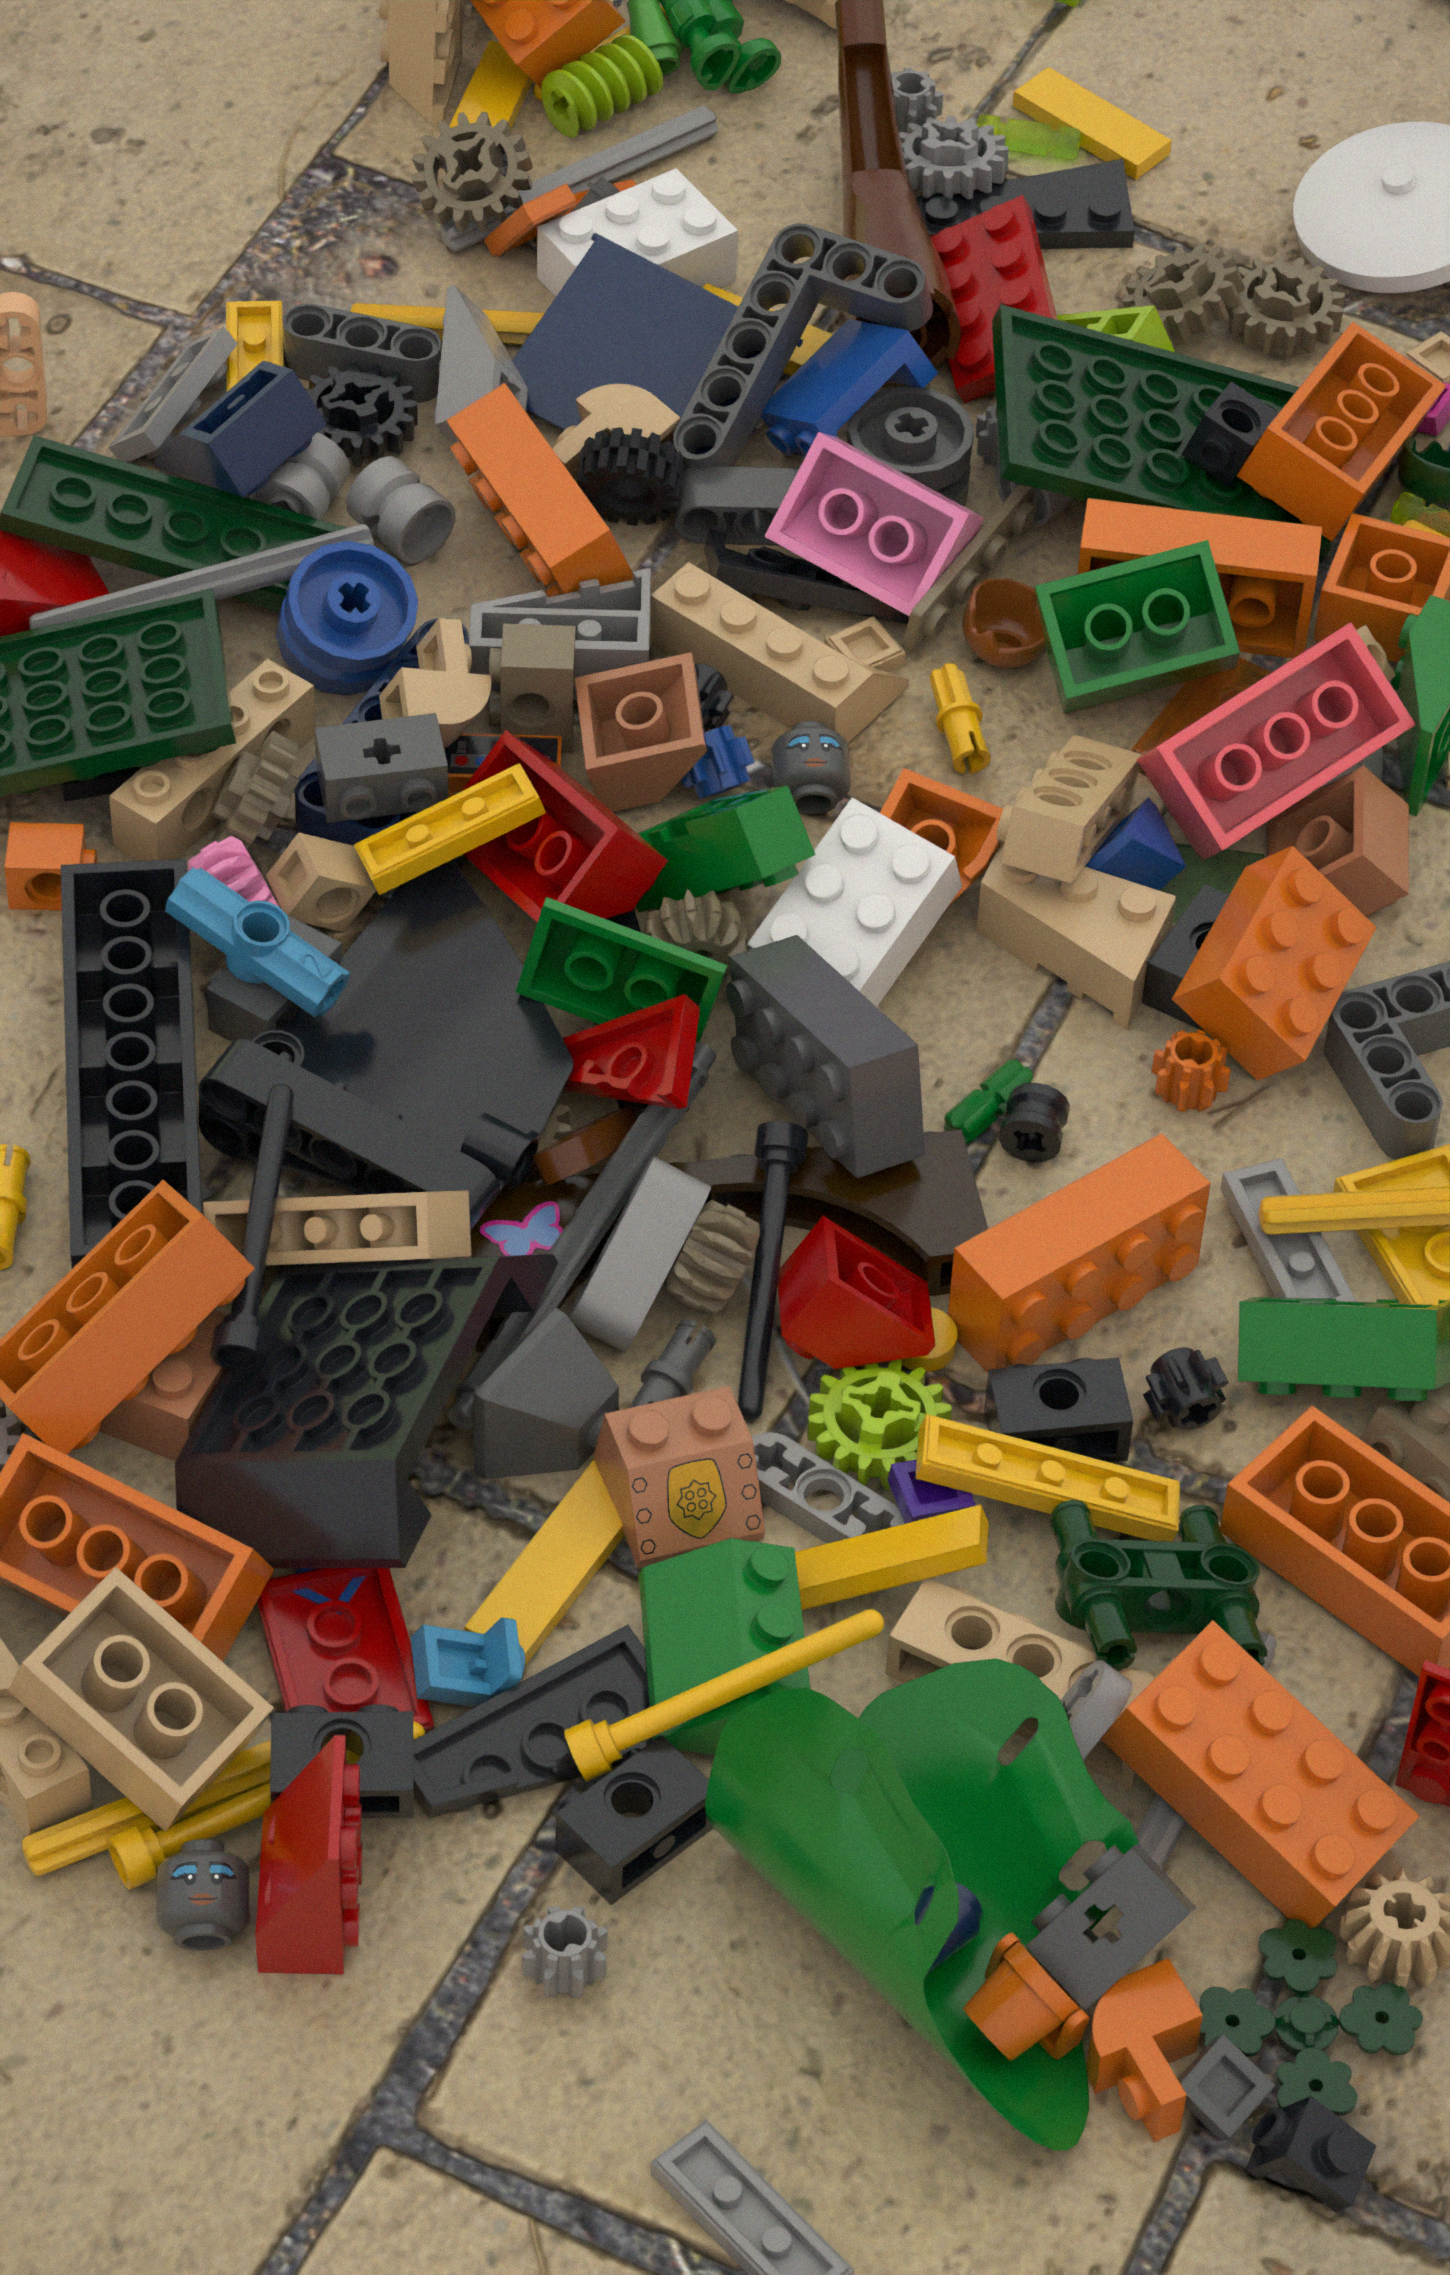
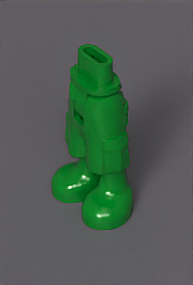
M659 0L675 36L679 38L685 48L690 49L692 73L705 90L715 91L724 84L729 93L739 94L764 84L779 69L781 53L772 41L765 38H757L744 44L740 43L738 38L742 34L744 20L732 4V0Z

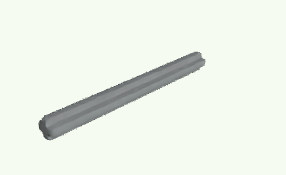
M700 106L533 181L531 190H518L523 204L566 183L572 193H577L590 189L587 186L588 182L591 181L595 184L601 176L608 182H613L714 136L718 131L717 117L713 110H708L706 106ZM508 205L504 209L506 217L511 216L517 208ZM493 216L487 219V230L484 232H480L476 221H469L464 232H458L453 218L440 226L442 241L445 247H449L453 252H458L483 241L502 223Z
M360 524L34 614L29 618V626L32 630L212 588L216 600L290 580L303 558L323 545L344 541L374 545V541L368 526Z

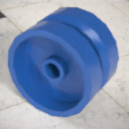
M344 541L321 546L304 557L290 579L286 597L280 608L276 639L283 660L295 675L313 684L314 688L320 691L340 695H351L369 691L405 646L415 626L418 598L412 579L396 558L374 545Z

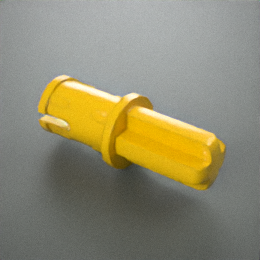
M945 663L942 668L933 670L929 679L939 711L936 715L935 723L939 732L946 736L955 771L961 774L965 773L966 767L963 759L966 757L969 773L973 774L986 768L991 761V755L980 727L983 713L980 706L972 702L964 672L957 669V665L954 663Z

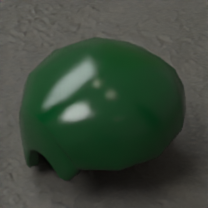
M1412 437L1408 438L1403 446L1398 468V481L1410 501L1428 511L1444 512L1450 510V451L1443 450L1438 441H1432L1420 452L1416 451V440Z

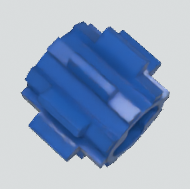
M731 725L704 732L707 752L681 779L684 789L688 787L695 788L699 800L721 794L751 781L746 766L755 762L745 736L735 738Z

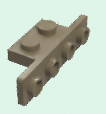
M1019 484L987 523L981 525L975 537L916 604L910 613L902 645L903 648L914 653L926 637L934 640L943 630L949 618L950 609L954 604L958 602L964 605L969 600L971 591L978 584L982 571L985 568L994 570L1000 563L1007 550L1010 538L1014 534L1019 536L1025 534L1032 524L1038 509L1037 505L1031 503L1035 487Z

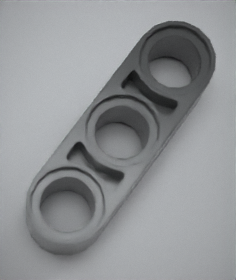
M317 304L296 305L284 314L282 321L284 365L286 368L293 369L299 379L309 381L311 375L326 379L328 378V367L334 366L340 372L349 371L351 363L357 362L360 372H368L372 366L379 365L380 376L384 378L390 374L398 373L400 375V386L411 385L413 388V400L417 401V403L427 402L437 397L439 384L438 366L441 359L442 342L439 335L433 330Z
M712 466L707 468L691 467L684 470L678 507L675 511L676 532L683 539L699 544L706 543L710 528L727 533L725 544L781 546L764 536L799 468Z

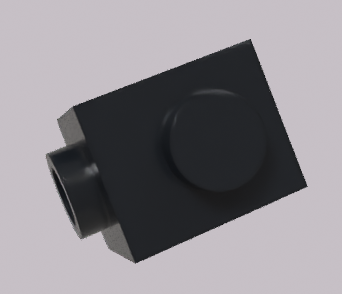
M1309 2096L1281 2109L1275 2107L1261 2118L1252 2135V2142L1255 2144V2147L1246 2166V2171L1257 2179L1282 2171L1334 2212L1353 2206L1377 2146L1315 2098Z

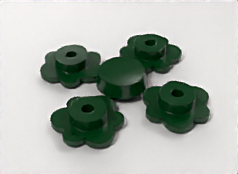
M1300 1919L1288 1920L1284 1924L1283 1930L1272 1928L1264 1931L1258 1941L1259 1953L1266 1959L1263 1966L1264 1975L1272 1981L1284 1980L1286 1987L1290 1991L1300 1995L1283 2001L1277 2008L1274 2017L1268 2008L1256 2005V1995L1249 1989L1239 1988L1231 1993L1223 1987H1210L1200 1997L1199 2007L1203 2014L1199 2036H1204L1205 2048L1214 2037L1224 2034L1246 2057H1252L1260 2052L1262 2046L1261 2039L1270 2036L1275 2027L1280 2044L1288 2052L1297 2055L1295 2063L1286 2062L1277 2069L1276 2079L1281 2085L1277 2094L1278 2107L1281 2109L1312 2096L1337 2116H1343L1351 2113L1357 2102V2093L1349 2084L1352 2072L1350 2067L1344 2062H1330V2058L1324 2052L1337 2036L1339 2025L1346 2034L1358 2037L1357 2043L1363 2052L1375 2054L1383 2048L1387 2053L1399 2056L1407 2054L1412 2050L1415 2042L1414 2031L1421 2027L1423 2015L1417 2007L1409 2005L1410 1997L1407 1990L1403 1986H1397L1395 1983H1384L1376 1990L1366 1985L1357 1987L1353 1991L1352 2003L1345 2005L1341 2009L1339 2021L1334 2009L1327 2002L1316 1996L1304 1995L1313 1992L1317 1988L1319 1979L1329 1980L1335 1976L1337 1962L1332 1956L1335 1954L1337 1941L1329 1930L1320 1927L1308 1929L1307 1924Z

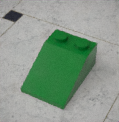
M1433 595L1429 596L1418 616L1409 614L1403 625L1398 647L1406 650L1405 656L1400 658L1394 671L1396 676L1391 681V686L1395 691H1398V697L1416 724L1396 737L1404 801L1409 805V814L1416 817L1447 764L1446 753L1450 751V601Z

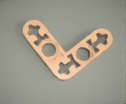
M7 292L0 294V436L31 435L40 431L47 420L48 395L40 309L32 297L23 293ZM9 318L18 319L20 336H10ZM17 357L24 358L33 365L24 371H12L6 368L3 362ZM18 404L26 405V409H25V410L17 409V405H18Z

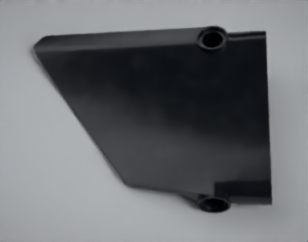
M448 861L401 884L342 956L337 964L350 972L349 981L337 999L336 1004L323 1017L320 1015L313 1017L300 1008L283 1031L269 1030L258 1034L251 1041L237 1039L229 1045L200 1081L199 1128L204 1138L221 1153L233 1158L256 1163L269 1090L276 1084H286L293 1090L294 1102L282 1169L314 1178L357 1195L469 1190L471 1232L505 1187L511 1191L514 1190L529 1172L534 1162L532 1156L538 1151L539 1140L573 1074V1058L544 1003L515 993L523 969L522 963L489 910L460 869L452 861Z

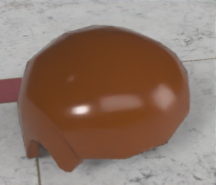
M986 579L973 587L963 614L962 629L965 641L980 659H983L988 664L1005 669L1027 666L1046 652L1040 614L1037 609L1036 594L1033 588L1011 579Z

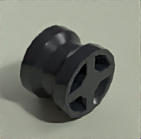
M1024 1083L1015 1087L1009 1093L1006 1106L1008 1116L1003 1120L999 1132V1142L1002 1148L1013 1157L1033 1163L1046 1162L1055 1158L1060 1152L1063 1132L1061 1129L1067 1124L1070 1112V1104L1067 1097L1059 1090L1041 1083Z

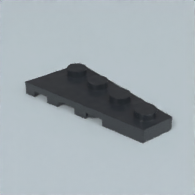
M1123 159L1006 180L1002 184L992 183V192L985 193L978 189L973 190L972 199L965 198L961 193L953 194L952 199L943 197L942 193L933 194L929 198H924L923 196L915 197L930 236L979 215L996 205L1023 195L1032 209L1041 249L1133 248L1135 230Z
M627 1624L518 1683L516 1686L507 1689L415 1739L414 1796L429 1818L582 1777L567 1744L564 1730L588 1719H591L594 1724L606 1719L609 1725L650 1707L645 1648L630 1626ZM653 1737L622 1750V1755L633 1748L643 1749L653 1741Z

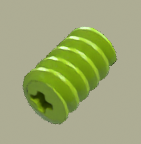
M624 34L613 39L611 43L597 47L594 52L580 56L578 61L574 60L563 65L562 69L548 73L542 81V103L546 115L553 126L564 136L573 138L578 136L579 128L585 131L595 127L597 120L603 122L611 119L614 111L617 113L628 110L630 103L638 104L643 102L647 94L652 96L660 93L663 88V75L659 63L651 50L636 37Z

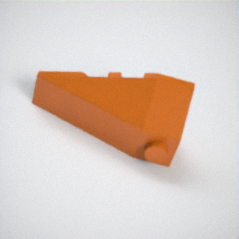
M903 768L880 811V814L955 856L962 887L949 905L988 869L1002 842L997 840L996 835L1003 808L906 768Z

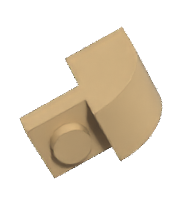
M629 384L603 385L587 391L576 399L581 423L565 429L557 438L552 449L576 481L581 449L584 447V442L588 437L595 439L596 432L604 430L611 436L612 428L622 427L624 434H631L632 428L642 429L641 436L648 438L653 432L661 436L660 444L667 441L674 444L673 435L680 417L656 396L643 388Z
M438 618L416 646L419 669L401 667L379 695L382 719L436 713L443 746L446 748L459 738L484 708L490 696L491 675L469 673L472 664V654L469 645L464 643L461 620Z

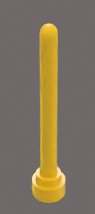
M864 1610L614 1724L609 1725L606 1719L594 1724L591 1719H588L564 1730V1734L575 1763L586 1782L613 1770V1762L623 1758L622 1750L869 1640L882 1632L884 1619L876 1610Z
M413 1721L415 1740L424 1735L425 1730L421 1724ZM346 1750L347 1764H355L360 1757ZM270 1782L177 1822L166 1832L161 1829L154 1833L150 1827L138 1831L133 1826L108 1837V1850L124 1886L131 1890L156 1879V1870L164 1859L180 1853L183 1843L198 1839H212L262 1817L263 1812L271 1805Z

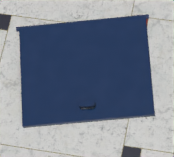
M593 233L591 240L594 241L512 360L528 388L526 412L563 432L568 427L577 426L581 423L576 399L579 396L603 385L629 384L652 393L681 419L739 306L597 233ZM800 338L797 347H801L803 339ZM762 351L751 352L744 358H754L761 354ZM727 399L719 406H729L735 403L737 399ZM713 446L702 447L698 449L694 454H705L708 451H710L713 448Z

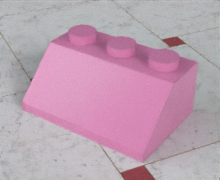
M818 432L764 537L910 616L916 604L975 537L985 518L843 440Z

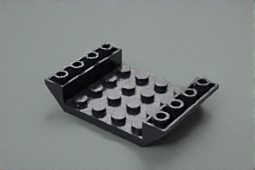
M553 1254L282 1265L258 1310L257 1318L262 1322V1330L267 1334L263 1365L252 1371H234L229 1369L224 1371L175 1462L177 1511L253 1548L272 1568H406L432 1516L407 1478L491 1313L534 1312L558 1265Z

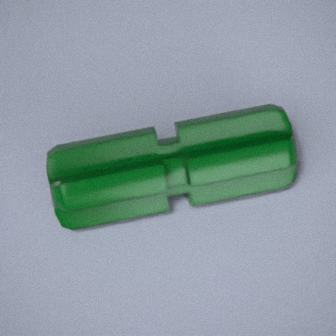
M1018 1060L1006 1061L979 1085L982 1091L980 1089L973 1090L945 1114L944 1131L962 1129L965 1144L973 1141L998 1119L995 1113L1001 1115L1006 1112L1009 1093L1021 1084L1031 1083L1033 1079L1031 1070L1028 1067H1023Z

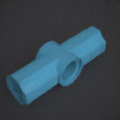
M191 868L179 880L175 890L167 900L165 912L226 954L225 962L227 967L236 978L248 983H267L313 1017L318 1015L323 1017L336 1004L337 999L348 984L350 972L290 931V922L287 914L279 906L267 901L257 900L249 902L202 868Z

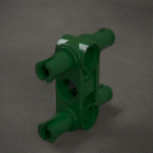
M1070 1500L1062 1502L1052 1511L1053 1518H1050L1049 1524L1060 1551L1055 1565V1571L1060 1583L1055 1600V1610L1060 1618L1069 1625L1087 1632L1096 1661L1102 1660L1116 1671L1123 1670L1133 1663L1135 1659L1133 1653H1137V1646L1131 1632L1200 1634L1213 1620L1263 1667L1265 1663L1264 1657H1267L1268 1651L1255 1622L1260 1607L1254 1590L1260 1573L1259 1564L1254 1556L1245 1549L1226 1542L1218 1523L1217 1514L1213 1508L1207 1505H1194L1181 1513L1178 1533L1183 1542L1099 1539L1087 1504L1082 1501Z

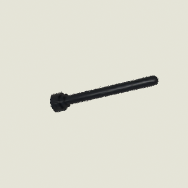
M276 1084L268 1093L241 1254L255 1269L245 1278V1284L241 1292L233 1299L231 1314L223 1318L222 1323L215 1327L210 1350L211 1359L217 1365L234 1371L256 1370L264 1362L267 1334L262 1330L263 1324L257 1316L294 1102L293 1090L286 1084Z
M769 1121L760 1124L757 1128L754 1151L755 1156L760 1160V1168L765 1171L759 1218L760 1236L755 1251L737 1400L742 1416L748 1422L757 1420L763 1412L791 1174L798 1171V1165L806 1160L808 1131L800 1125L785 1121Z

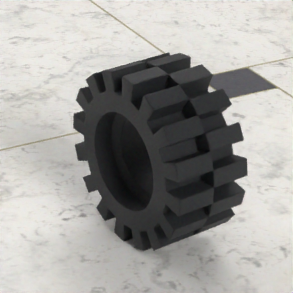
M622 427L612 428L611 436L604 430L596 432L595 439L588 437L584 442V447L581 449L576 483L600 516L603 513L609 514L608 521L618 523L619 517L626 518L627 525L637 526L638 519H643L646 525L655 524L657 517L664 521L670 517L671 511L675 512L678 507L684 469L683 456L680 451L675 452V445L672 442L667 441L660 444V435L652 432L648 438L641 436L642 429L632 428L631 434H624Z

